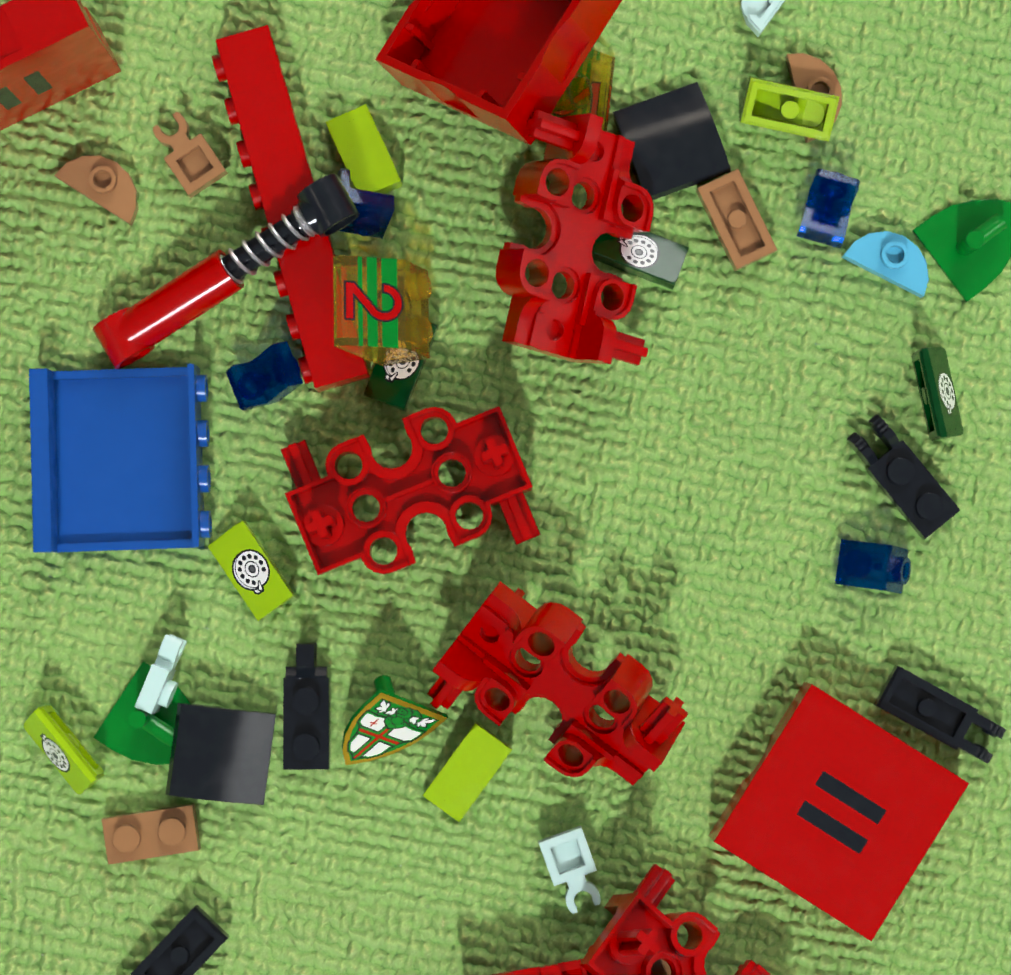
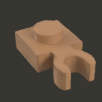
M175 112L172 115L179 125L176 134L167 136L158 125L153 127V132L162 145L173 148L174 151L165 156L164 160L188 196L192 198L228 173L201 133L191 140L188 138L190 133L189 125L180 113Z

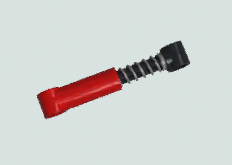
M332 173L324 176L304 188L298 194V204L293 206L291 214L288 216L281 214L282 220L274 225L268 223V229L262 233L255 231L254 238L248 242L242 240V246L235 250L229 248L228 255L222 250H217L133 306L119 310L97 323L92 330L115 369L124 368L140 360L155 348V344L244 288V278L247 274L256 275L258 267L270 266L271 259L273 257L282 258L284 250L287 248L295 250L298 241H309L310 236L314 237L315 234H319L321 237L329 236L356 220L360 213L337 174Z

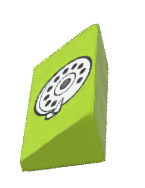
M240 521L208 545V548L257 621L296 596L246 521Z
M51 705L41 706L33 711L25 721L24 729L78 795L84 793L104 776L103 769Z

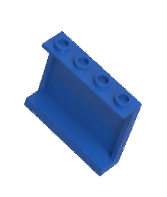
M187 364V367L51 371L47 368L29 369L33 552L61 553L205 548V538L212 537L211 511H204L203 495L204 492H210L211 490L210 466L203 465L202 447H209L210 443L208 420H201V402H208L207 375H200V368L195 364Z

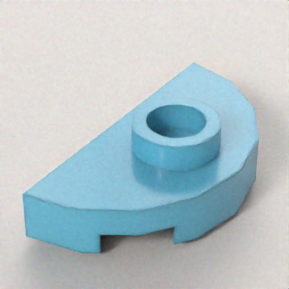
M889 231L869 233L854 241L841 257L920 298L925 295L929 281L927 262L918 246L903 235Z

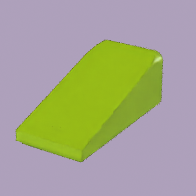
M749 76L739 121L744 124L829 142L840 97Z
M366 104L325 122L361 204L402 187V181Z
M475 721L422 796L460 822L508 757L512 747Z

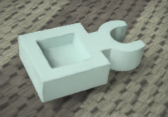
M172 634L165 635L156 661L151 665L134 706L135 708L154 714L160 711L161 706L169 707L178 686L177 682L172 681L176 672L175 667L187 643L186 640Z
M578 826L539 840L538 843L553 885L556 886L567 882L568 889L565 894V901L569 911L572 914L578 912L574 898L581 891L588 892L592 896L594 905H599L601 899L597 887L585 878V875L595 872L597 869L582 827Z

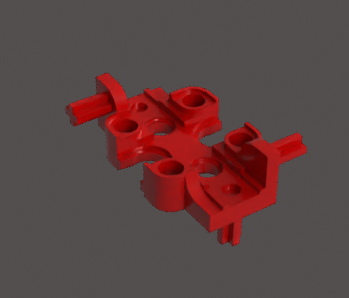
M535 110L533 119L527 121L526 129L530 130L529 137L547 143L543 160L525 163L516 177L513 196H515L514 202L526 208H534L540 212L545 221L546 232L543 241L535 248H528L523 244L505 242L503 249H500L496 265V280L501 290L512 296L502 341L570 362L611 364L613 358L638 366L640 365L641 357H646L648 353V348L644 347L645 340L618 332L616 325L612 321L619 320L630 312L634 303L637 285L623 282L622 278L599 270L592 257L595 240L604 233H608L616 238L632 239L633 233L650 231L654 212L652 197L645 188L634 184L630 179V163L635 142L626 139L624 136L602 130L604 118L592 113L557 117L540 110ZM547 176H548L549 182H550V183H549V189H547V186H546V178H547ZM578 183L584 187L587 194L586 203L581 209H578L572 202L573 190ZM527 266H528V269H529V278H528V280L526 279V276H525V270H526V267H527ZM557 273L563 274L567 282L565 294L560 298L554 295L551 288L553 278ZM602 292H603V302H602V300H601V293H602Z
M500 406L456 423L448 411L438 407L425 408L402 418L406 434L411 440L412 452L407 462L397 468H386L376 462L364 434L344 441L331 449L326 458L327 476L321 478L306 440L293 443L280 450L296 489L285 493V496L317 575H322L359 559H362L367 568L381 574L395 573L415 564L416 560L412 547L407 541L406 531L410 521L417 515L424 513L435 514L442 519L454 547L466 544L486 534L493 518L491 506L499 504L515 545L541 535L524 493L531 491L533 486ZM434 419L441 420L448 427L446 438L437 444L428 443L422 437L423 426L428 421ZM347 454H355L362 460L361 472L358 476L351 479L342 478L337 468L339 460ZM449 460L460 462L466 472L462 483L453 487L443 484L438 475L441 465ZM363 495H371L379 502V514L372 521H360L354 515V503L357 498ZM469 503L477 505L483 512V519L480 525L470 530L459 526L456 519L459 508ZM388 538L396 544L397 555L391 563L382 565L374 560L372 547L379 539Z
M500 581L432 671L439 677L427 692V695L433 698L430 704L436 709L440 705L449 709L462 691H471L477 688L474 697L478 709L491 721L500 726L510 712L516 715L524 708L529 699L534 697L546 698L559 708L562 715V722L557 725L548 739L553 743V746L543 759L555 770L565 776L580 777L586 774L592 767L603 766L616 772L633 786L648 769L654 772L663 763L685 725L683 720L687 717L688 712L681 708L684 702L678 697L672 701L666 696L660 702L651 697L649 693L653 687V679L650 672L629 654L624 656L622 653H619L611 660L607 668L601 671H592L584 668L576 661L573 655V645L579 640L586 628L581 623L583 619L560 603H544L536 609L522 598L525 594L523 590L518 588L514 592ZM523 648L539 659L540 663L533 664L526 661L520 649ZM594 705L602 707L614 719L606 720L601 718L595 712Z
M653 864L633 893L616 894L610 898L604 908L613 917L594 944L588 948L587 954L579 964L592 975H651L653 963L662 959L670 966L671 975H707L704 968L705 958L708 951L714 947L721 933L715 925L697 912H677L664 915L656 908L675 880L668 870ZM681 925L686 928L688 933V940L684 947L680 945L677 939V931ZM746 960L744 964H740L738 971L735 973V975H771L761 965L756 964L752 960Z

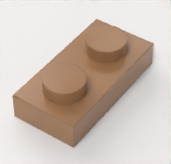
M739 169L697 188L696 193L734 271L742 269L777 251Z
M194 803L110 816L102 819L108 865L199 851L201 849Z

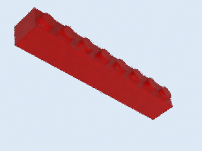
M265 25L216 39L219 54L213 55L212 61L219 82L226 80L228 82L232 97L225 98L224 103L231 125L240 124L244 140L237 141L236 145L243 167L251 166L256 183L248 186L255 210L264 209L267 223L274 225L282 220L281 214L286 216L291 214L293 206L298 204V194L312 184L314 179L269 26ZM268 226L261 228V233L268 229ZM315 234L314 237L310 236L309 241H298L295 250L287 248L284 250L283 257L278 258L281 269L273 271L280 297L289 296L293 313L286 314L285 316L292 340L301 339L305 356L298 358V363L305 384L313 382L314 388L318 392L370 378L362 347L359 346V337L354 320H344V284L330 235L321 237L319 234Z

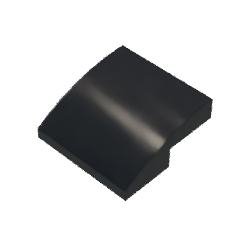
M698 82L613 112L614 122L619 134L635 142L630 165L638 185L649 192L652 200L731 172L720 136Z
M178 703L165 794L193 799L264 805L276 714L228 709L220 706Z

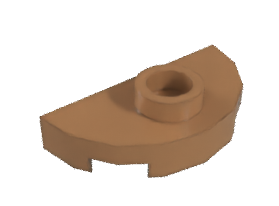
M805 53L787 54L785 59L792 86L840 97L834 119L835 123L842 106L841 85L835 72L819 58ZM804 136L806 143L815 140L814 138Z
M81 156L67 162L54 175L57 179L131 226L133 225L139 210L137 190L132 177L117 162L102 156Z

